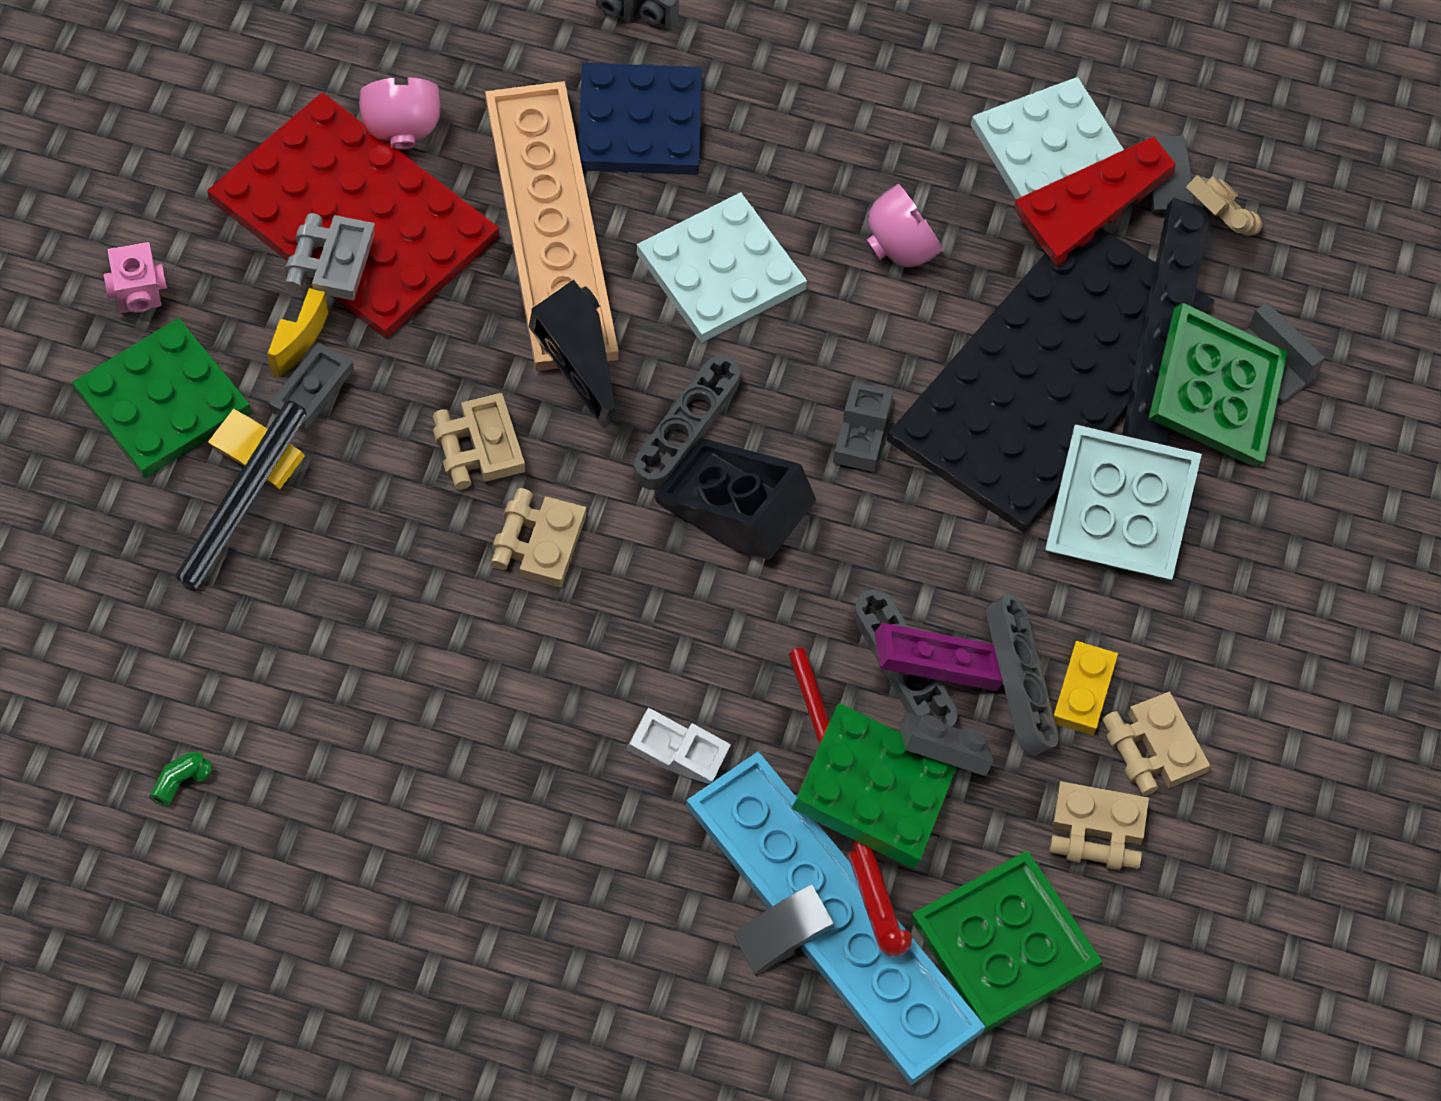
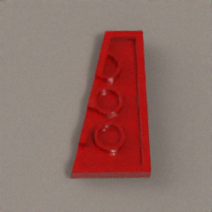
M1153 136L1016 199L1014 210L1057 267L1067 259V254L1078 245L1082 247L1093 239L1094 232L1107 222L1112 224L1122 216L1123 210L1132 202L1138 203L1174 175L1176 163Z

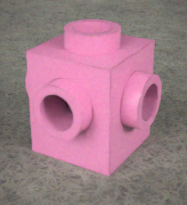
M146 242L107 249L111 273L104 274L108 299L117 298L120 313L144 312L150 308L162 306L159 290L167 288L163 265H154L150 243Z

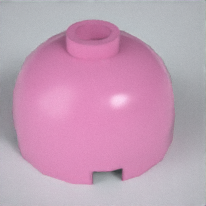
M408 77V85H395L394 78L371 82L360 90L359 107L362 121L369 133L378 140L387 141L391 144L392 148L399 150L410 149L415 146V142L426 138L437 125L441 108L438 85L429 80Z
M900 184L888 189L874 202L868 215V225L872 236L866 240L880 260L887 256L896 265L914 267L932 260L938 253L943 251V247L931 227L917 211L916 205Z

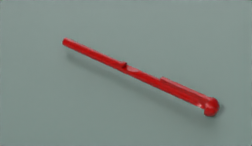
M796 648L789 653V657L818 743H820L829 723V718L806 650L804 648ZM851 839L855 851H849L848 858L877 946L888 957H900L910 949L912 935L909 931L900 930L873 849Z

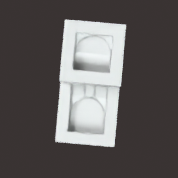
M648 708L626 750L669 771L711 784L731 744L693 723L687 729Z

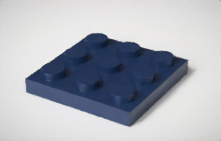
M582 62L578 140L582 170L698 175L702 67Z

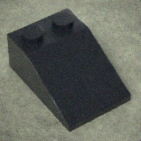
M572 280L532 308L529 329L600 426L604 428L610 424L615 403L600 315L596 310L600 305L587 286L580 288L576 281Z
M703 438L699 440L654 496L657 503L731 548L768 560L773 557L816 502V497L802 464Z

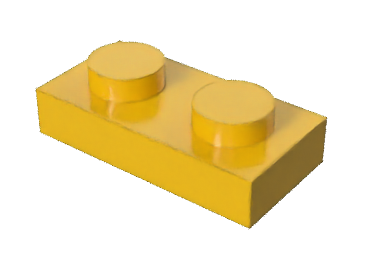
M1076 641L1054 712L1056 725L1094 736L1118 653Z

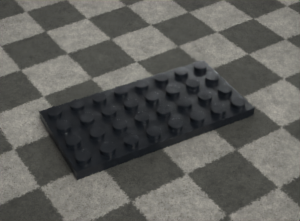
M1099 228L1094 232L1093 239L1084 246L1080 247L1078 245L1067 254V259L1057 267L1045 252L888 432L887 441L1004 521L1025 533L1059 492L1074 425L1109 432L1127 411L1156 262L1103 228ZM1196 288L1193 308L1208 314L1215 300Z

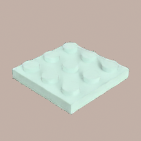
M1078 77L972 116L971 127L1015 199L1124 150Z
M741 192L637 244V255L701 343L806 290L807 280Z
M1074 425L1045 551L1172 580L1202 454Z

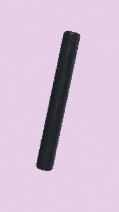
M288 400L280 409L177 571L176 578L184 586L195 590L201 584L306 418L307 412L301 405Z

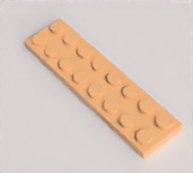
M565 81L485 91L487 111L535 371L557 369L558 367L529 329L532 308L572 280H575L580 288L587 286L596 297L600 305L596 310L600 315L607 361L618 360L619 351Z

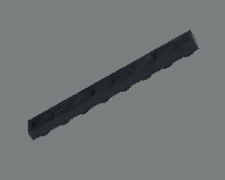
M1174 197L1166 207L1122 432L1123 436L1166 446L1170 428L1150 420L1149 415L1173 310L1182 303L1191 307L1194 304L1211 214L1209 209Z

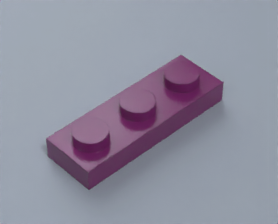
M882 623L874 632L880 669L997 691L1003 684L993 644Z

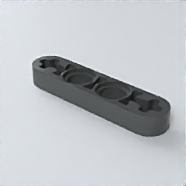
M717 355L705 362L639 450L634 459V477L640 486L649 490L660 489L736 393L740 383V367L734 359L725 355ZM723 372L728 373V379H720L715 386V392L712 391L714 374L720 376ZM695 399H701L706 401L711 408L704 414H694L688 410L687 405ZM680 430L687 435L688 439L683 444L673 445L668 443L664 436L668 431ZM660 451L664 455L661 458L660 471L654 469L651 473H647L646 465L652 467L659 459Z
M872 589L865 591L858 597L855 605L854 620L879 663L874 632L878 629L880 623L873 613L866 615L867 606L872 605L875 610L882 609V623L909 627L892 598L881 590ZM882 669L907 712L921 717L923 715H930V708L926 701L932 697L930 706L937 716L945 715L944 724L955 728L958 712L940 680L924 677L927 680L928 686L921 691H912L905 686L903 681L909 674Z
M1005 594L987 606V621L1016 737L1028 754L1039 756L1058 744V731L1026 608L1016 596Z

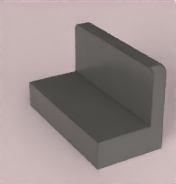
M1268 302L1257 308L1249 328L1244 332L1287 351L1277 399L1279 404H1283L1317 379L1325 357Z

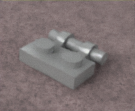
M314 213L308 214L304 225L298 228L295 238L298 245L295 254L289 257L285 268L288 274L285 286L290 290L299 291L303 280L311 277L314 278L312 282L313 289L324 291L328 296L354 301L375 236V223L334 215L329 229L321 227L323 222L321 216ZM319 246L324 247L320 259L311 258L313 249Z

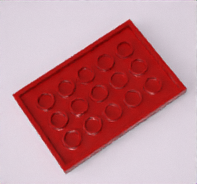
M323 92L207 190L210 201L287 262L289 257L295 254L298 245L295 240L298 228L304 225L306 217L310 213L321 216L323 219L321 227L329 229L334 215L375 223V236L354 301L338 297L333 298L385 339L392 335L500 237L497 225L398 149L392 148L390 143L378 140L372 136L364 123ZM319 246L313 249L311 258L320 259L324 247Z

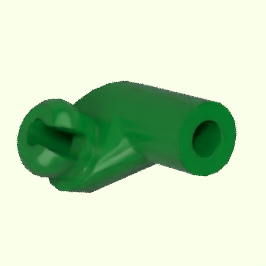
M191 751L166 764L149 798L160 806L169 807L180 784L184 780L192 777L196 782H201L208 778L213 768L211 761L203 758V753Z

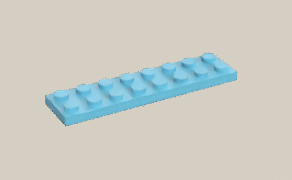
M758 751L687 799L686 808L768 909L811 884L814 886L835 928L799 948L912 1086L984 1032L985 1025L913 938L908 952L900 957H888L879 950L849 860L816 821L791 809L796 796ZM898 921L900 930H905V928Z

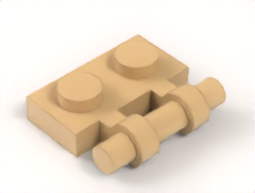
M1197 175L1186 186L1214 215L1219 216L1236 233L1252 236L1261 230L1262 218L1255 212L1241 209L1234 201L1238 194L1222 179L1218 180L1214 176L1208 179Z
M502 393L462 402V418L451 420L449 411L445 409L433 414L436 425L433 433L437 444L443 447L446 457L443 465L447 476L453 479L457 490L470 487L471 480L468 472L473 469L480 468L484 482L525 472L523 455ZM470 436L473 449L462 452L458 440Z
M519 488L516 490L514 499L507 503L503 514L506 521L502 533L496 535L492 545L494 555L491 565L496 569L506 570L510 559L521 561V578L562 588L586 518V507L545 496L539 511L529 507L533 494L527 489ZM522 526L533 529L529 543L518 540Z
M1170 691L1131 706L1128 713L1133 723L1131 725L1124 724L1117 711L1109 713L1103 718V722L1109 731L1107 739L1113 749L1119 750L1127 765L1125 773L1131 783L1138 785L1143 796L1150 795L1158 790L1159 787L1153 777L1155 775L1161 774L1169 789L1208 773L1211 765ZM1142 740L1151 758H1143L1135 743Z
M1060 781L1052 829L1067 831L1070 834L1069 838L1052 835L1049 853L1066 856V861L1080 863L1081 859L1106 863V868L1120 871L1122 866L1139 870L1142 852L1125 849L1124 843L1141 845L1144 838L1149 798ZM1084 835L1109 839V845L1084 841Z

